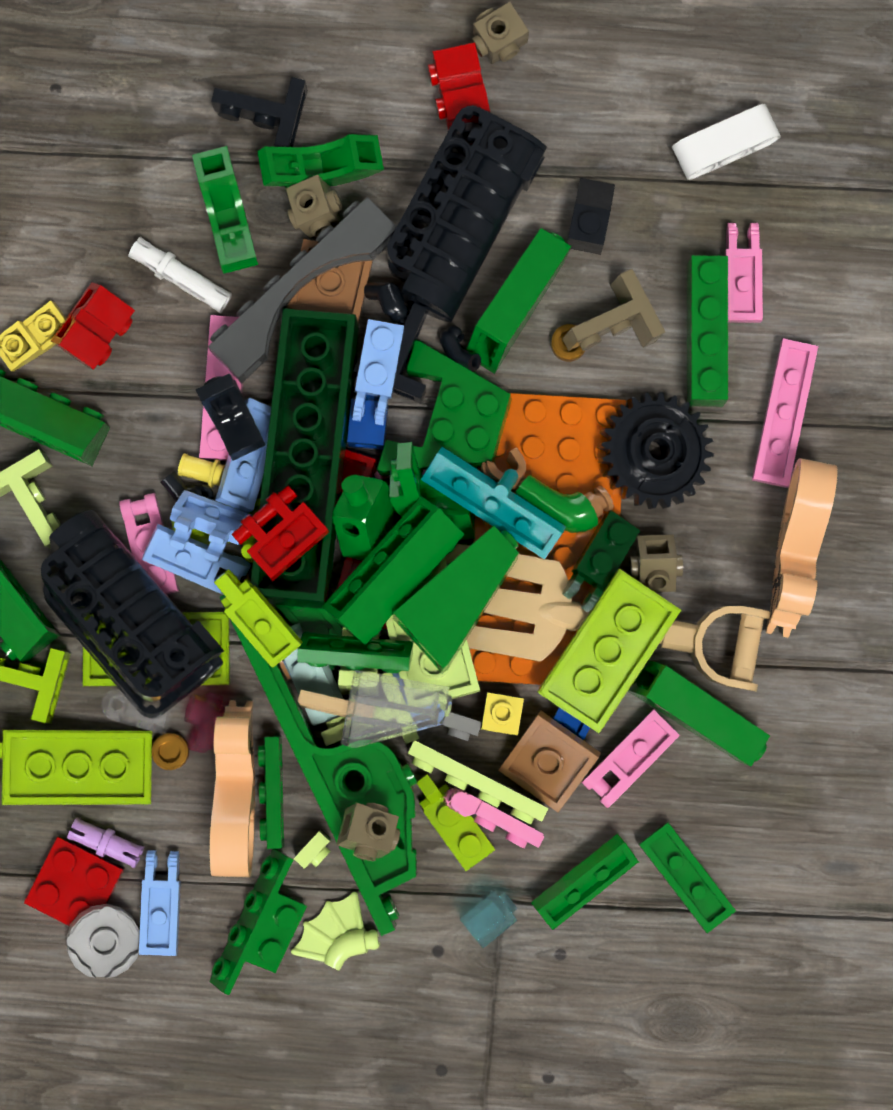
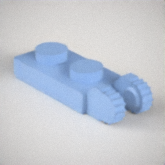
M368 319L355 387L357 395L353 420L361 421L365 412L366 395L379 397L378 407H376L374 415L375 424L384 425L388 400L392 398L404 325Z
M147 850L145 879L142 880L139 955H178L181 881H178L179 851H170L168 856V880H155L158 856L156 850Z

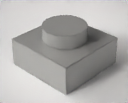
M447 711L442 726L449 728L447 735L468 741L470 735L478 736L482 722Z

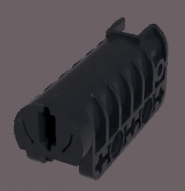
M467 106L460 110L387 246L389 270L396 279L405 283L402 288L405 303L410 306L413 303H417L427 307V315L442 321L452 322L522 189L528 191L545 159L543 155L547 146L525 130L480 107ZM473 115L479 117L478 123H465L464 121H462L464 118L470 120L473 117ZM463 134L469 135L468 141L474 142L471 146L462 137ZM454 148H456L460 153L463 150L466 157H464L462 154L453 153ZM451 161H458V162H460V164H459V165H452V164H449V162H451ZM444 169L447 172L456 173V177L453 178L449 173L446 175ZM439 179L444 183V187L447 189L446 193L440 191L442 184H436ZM430 195L436 197L434 204L440 205L437 210L432 206V201L429 199ZM423 210L427 215L429 213L431 218L425 215H419L420 211ZM417 223H425L428 225V227L419 229L414 227V225ZM411 234L423 237L422 241H418L415 237L413 238ZM406 241L410 245V251L413 253L411 257L406 255L408 247L403 246Z
M86 510L73 516L49 536L51 555L41 565V577L44 582L43 592L46 603L141 715L147 718L162 716L206 682L223 665V661L219 657L224 652L223 648L199 621L194 625L191 624L94 510ZM55 565L57 568H60L59 571L50 577L52 574L51 566ZM65 586H67L66 591L62 593L60 590L65 589ZM77 598H79V599L81 600V601H78V602L74 603ZM90 616L88 621H85L84 618ZM100 625H102L104 628L99 629V634H98V633H97L98 627H99ZM122 652H125L127 654L118 659V657L121 656ZM139 670L140 672H138L135 677L131 675L132 673ZM146 700L150 702L159 700L160 706L158 708H155L153 705L145 707L144 704Z

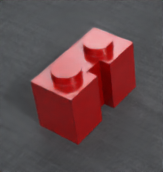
M475 42L433 51V64L427 65L431 85H438L441 98L435 99L439 120L446 119L448 130L460 110L467 106H477L490 112ZM473 115V117L470 120L464 118L462 121H464L465 123H478L479 117Z
M91 282L51 342L83 365L94 370L97 365H103L111 355L112 348L109 343L116 334L119 336L124 335L130 328L133 321L130 317L135 310L102 285Z

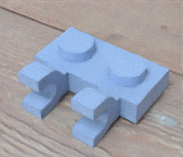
M184 490L172 508L170 520L175 521L174 528L176 530L169 545L184 550L192 530L202 531L210 534L208 541H211L204 558L218 563L227 542L239 545L231 534L242 525L240 521L249 513Z

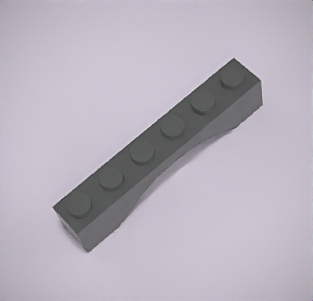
M368 197L361 203L359 201L353 202L342 214L344 219L335 228L330 225L316 238L318 242L316 246L309 252L306 250L301 251L291 261L290 266L292 268L283 277L279 275L273 277L263 288L265 293L256 302L250 300L237 312L239 318L229 327L226 324L221 326L211 336L210 340L212 343L208 346L211 353L241 384L268 360L270 341L276 323L283 313V309H285L300 289L317 276L333 268L354 262L373 261L387 248L397 226Z

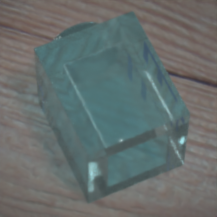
M493 889L462 914L459 919L480 946L484 948L518 921L513 914L518 908L505 891L498 895Z

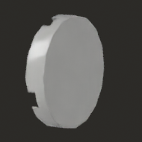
M109 904L92 906L79 913L70 924L66 936L67 952L75 968L86 976L93 978L116 977L128 970L137 959L140 930L132 915L121 907Z

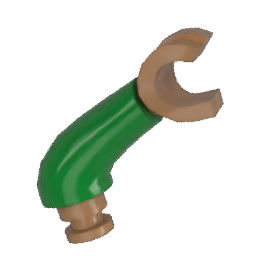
M517 447L509 452L507 462L518 473V480L511 491L566 526L564 531L578 533L591 530L598 525V517L603 515V510L608 512L613 509L612 498L602 486L595 488L594 494L588 492L583 495L578 491L573 494H563L542 483L532 475L526 477L524 475L526 462ZM486 461V463L482 462L480 471L496 482H499L504 473L497 468L495 462Z

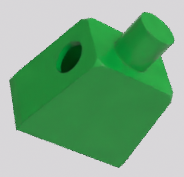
M351 475L346 477L341 484L343 492L333 510L332 519L343 557L363 561L394 527L399 514L391 504L389 498L390 488L385 481L360 475Z

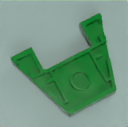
M415 340L407 367L408 375L442 382L424 445L422 447L413 446L420 472L422 473L423 470L428 469L441 447L474 468L481 467L482 462H494L512 401L511 394L421 341ZM386 440L377 469L379 475H390L391 460L397 459V444L399 442Z

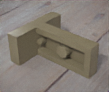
M633 269L619 274L610 285L620 306L571 328L562 338L568 351L579 346L582 351L587 350L602 341L600 336L609 332L613 336H617L631 327L643 348L655 343L665 333Z

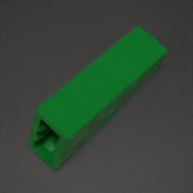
M540 228L474 328L466 350L479 354L481 356V366L494 374L565 263L572 246L567 244L558 234L547 232Z
M495 526L490 528L393 612L394 621L442 674L452 664L518 559L519 552L516 548L519 545L506 530L500 532Z
M648 660L628 690L629 693L742 764L751 767L766 751V742L770 737L769 734L666 665Z

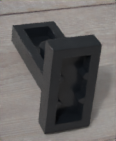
M291 77L285 104L214 88L211 103L214 111L218 112V116L229 121H239V118L252 120L255 126L269 130L274 129V126L279 127L274 147H293L307 95L306 81Z
M413 303L410 312L408 311L407 315L398 322V325H404V333L393 393L421 404L426 393V385L402 375L412 353L415 340L417 341L427 317V307ZM361 358L358 359L353 371L356 378Z
M230 373L223 377L211 378L204 386L195 389L233 461L266 445L236 381H233Z

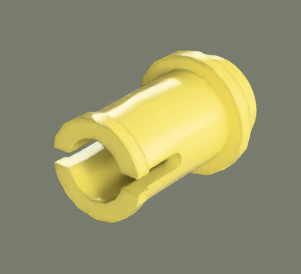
M184 453L179 463L178 476L206 482L209 487L213 488L214 485H220L225 465L220 464L221 462L218 459L211 462Z

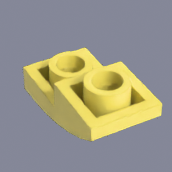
M50 300L25 321H17L0 334V357L10 371L13 372L55 346L51 340L66 317L54 301Z

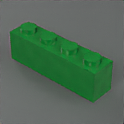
M692 255L687 264V402L690 403V406L723 407L728 401V256Z
M421 496L326 601L322 608L351 635L366 645L371 638L381 631L382 626L393 615V612L404 604L414 590L431 575L432 570L440 561L453 551L457 542L465 534L439 507Z

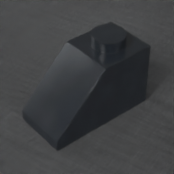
M580 178L567 244L572 246L571 249L601 255L615 184Z

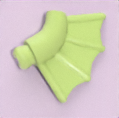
M354 891L344 900L338 902L326 901L321 913L315 919L309 922L304 921L301 941L295 948L291 949V953L296 956L324 962L326 965L340 971L344 962L349 957L367 953L369 949H378L380 946V942H378L379 933L375 929L366 931L364 928L358 893Z

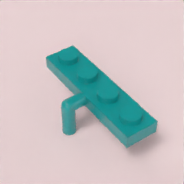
M441 447L421 478L423 482L485 522L495 526L499 531H508L516 542L544 560L566 528V526L511 491L518 480V473L514 469L506 470L499 482H496Z

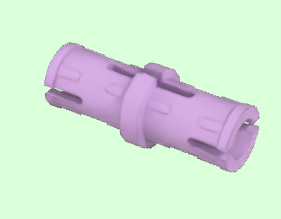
M78 817L71 826L73 830H70L67 836L69 840H74L96 850V855L110 856L130 865L132 868L137 866L140 860L139 855H142L144 846H139L116 836L114 830L108 828L105 831Z

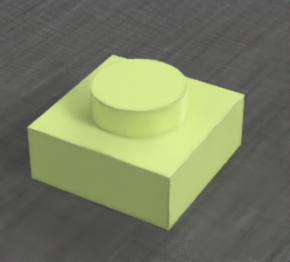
M320 830L297 854L294 860L304 869L310 863L317 867L331 852L326 847L331 839Z

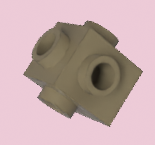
M511 2L497 10L493 8L485 10L475 19L476 23L473 24L474 37L471 38V42H475L479 56L484 57L486 55L491 64L500 59L502 62L512 59L520 52L519 48L528 43L529 30Z
M319 175L286 188L291 208L287 210L288 216L296 230L300 228L309 238L318 237L328 226L332 225L335 228L341 222L338 211L342 210L341 201L335 190L331 191L330 186Z
M674 534L637 536L636 556H630V576L637 578V581L655 593L676 592V577L683 576L682 555H677Z
M355 803L345 809L336 845L353 850L354 856L359 859L376 861V858L379 859L396 848L400 837V829L396 828L399 816L388 813L389 809L380 804L367 803L365 806Z

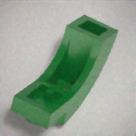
M348 134L339 140L317 146H265L257 151L263 185L285 186V190L315 175H319L331 187L357 181L384 170L378 135Z
M224 146L193 154L194 166L209 216L223 274L258 265L253 239L228 147Z
M412 442L398 443L397 459L391 460L389 498L400 517H403L422 496L439 507L465 534L460 540L475 539V514L421 480L423 475L420 472Z

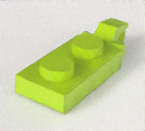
M228 569L214 581L215 585L226 596L221 600L225 607L224 612L272 668L301 646L302 640L257 587L253 586L247 579L241 583Z
M428 774L417 781L418 787L426 797L419 803L424 809V814L465 871L495 851V848L477 823L474 822L471 815L464 817L445 805L443 796L447 789L449 790L446 784L438 789Z

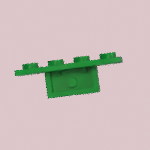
M272 849L270 855L264 859L260 867V876L253 890L245 898L242 914L237 924L231 928L228 934V943L222 956L213 965L212 976L209 982L224 994L230 995L245 961L276 973L307 908V905L279 893V889L294 859L277 849Z

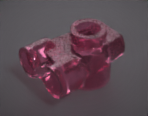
M207 693L203 696L191 695L184 715V722L195 725L187 747L189 750L199 753H207L208 750H213L216 717H223L225 707L222 706L223 696L214 693Z

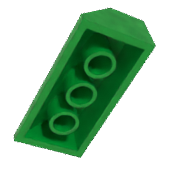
M0 369V426L93 467L110 430V427L102 421L104 415L88 407H84L82 412L69 407L71 403L69 399L51 392L49 397L37 393V385L22 378H18L17 382L14 383L5 379L4 375L6 372Z
M0 559V636L3 639L0 647L11 660L14 661L18 658L20 661L27 663L61 635Z

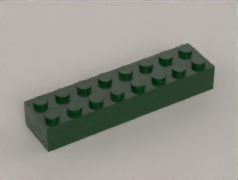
M283 309L259 510L268 503L266 499L274 492L278 494L286 486H289L297 497L287 505L288 508L294 511L304 502L326 526L329 533L274 581L253 560L251 584L257 587L270 604L323 609L322 606L329 599L336 541V530L332 514L341 496L354 380L353 371L359 335L356 314ZM277 514L261 528L267 534L283 519Z

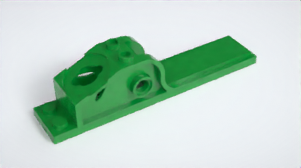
M222 595V596H220V599L222 600V599L225 598L226 596H225V595ZM231 620L336 842L345 809L355 803L365 806L367 803L380 804L389 809L388 813L399 816L396 828L400 829V837L396 848L390 851L389 854L379 859L376 858V861L359 859L354 856L353 850L338 846L380 935L383 936L394 931L397 925L395 920L400 915L391 896L384 898L382 894L415 878L417 875L416 850H413L412 818L415 817V792L412 786L418 782L410 765L407 763L402 766L396 754L388 746L372 739H356L330 749L319 747L280 663L272 668ZM353 770L361 772L365 780L363 788L357 792L350 790L345 782L347 774Z

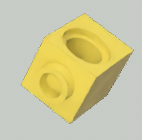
M487 692L481 730L517 736L524 699Z

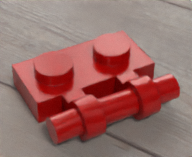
M286 486L278 494L275 492L266 499L268 503L253 516L248 514L240 521L242 525L231 534L240 545L251 536L257 540L247 550V553L272 581L329 533L326 526L304 502L294 511L288 508L287 505L297 497L289 486ZM278 514L283 520L266 534L261 527Z

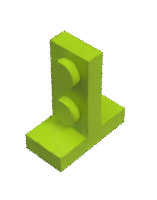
M50 648L43 676L39 675L41 668L19 663L17 670L5 667L6 659L0 658V681L39 691L31 720L52 724L71 653Z

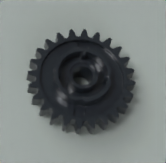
M647 392L641 395L640 402L635 397L628 399V408L622 404L615 408L618 417L611 415L606 418L611 428L600 430V434L607 439V442L597 445L598 449L606 452V456L600 458L598 463L609 466V469L603 473V477L613 476L615 480L610 488L613 490L622 487L621 499L623 500L633 495L634 506L642 505L645 500L648 509L656 508L658 501L663 509L671 506V499L676 504L683 503V494L688 497L696 494L693 485L700 486L705 483L700 473L711 471V468L704 463V460L714 456L712 452L705 450V446L713 442V439L705 438L702 435L708 428V424H697L696 421L701 413L697 412L690 415L688 413L689 402L677 406L676 395L669 397L665 401L663 392L655 394L652 400ZM651 442L657 443L662 450L659 460L653 458L650 454L649 446Z

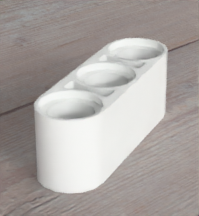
M761 104L681 139L672 146V149L687 180H692L763 149L779 140L781 136L766 104Z

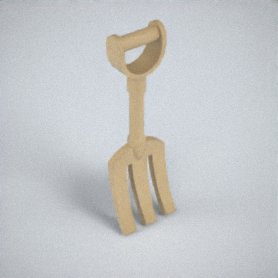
M456 544L453 551L445 556L446 563L450 564L470 546ZM519 554L516 563L507 577L542 585L541 594L498 589L484 613L534 624V633L529 634L475 626L467 638L469 649L541 662L557 647L566 630L576 631L579 629L589 612L581 608L582 604L580 602L572 601V598L568 599L562 595L568 583V578L559 561L544 560L543 558ZM745 606L719 607L706 613L696 624L675 620L659 644H661V648L690 653L696 669L707 680L722 686L757 692L758 684L752 683L763 621L764 619H770L771 612ZM725 614L741 615L731 675L730 679L717 674L708 666L703 655L702 639L707 627L716 618Z

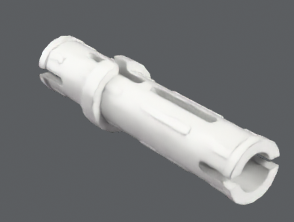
M139 237L130 249L128 257L155 272V277L160 280L164 278L217 312L221 313L232 297L231 292L217 286L209 279L176 260V256L173 253H165L142 237Z

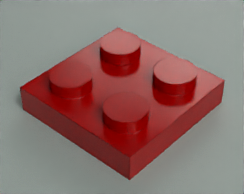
M59 836L51 848L24 904L70 926L79 913L92 906L108 903L125 869Z

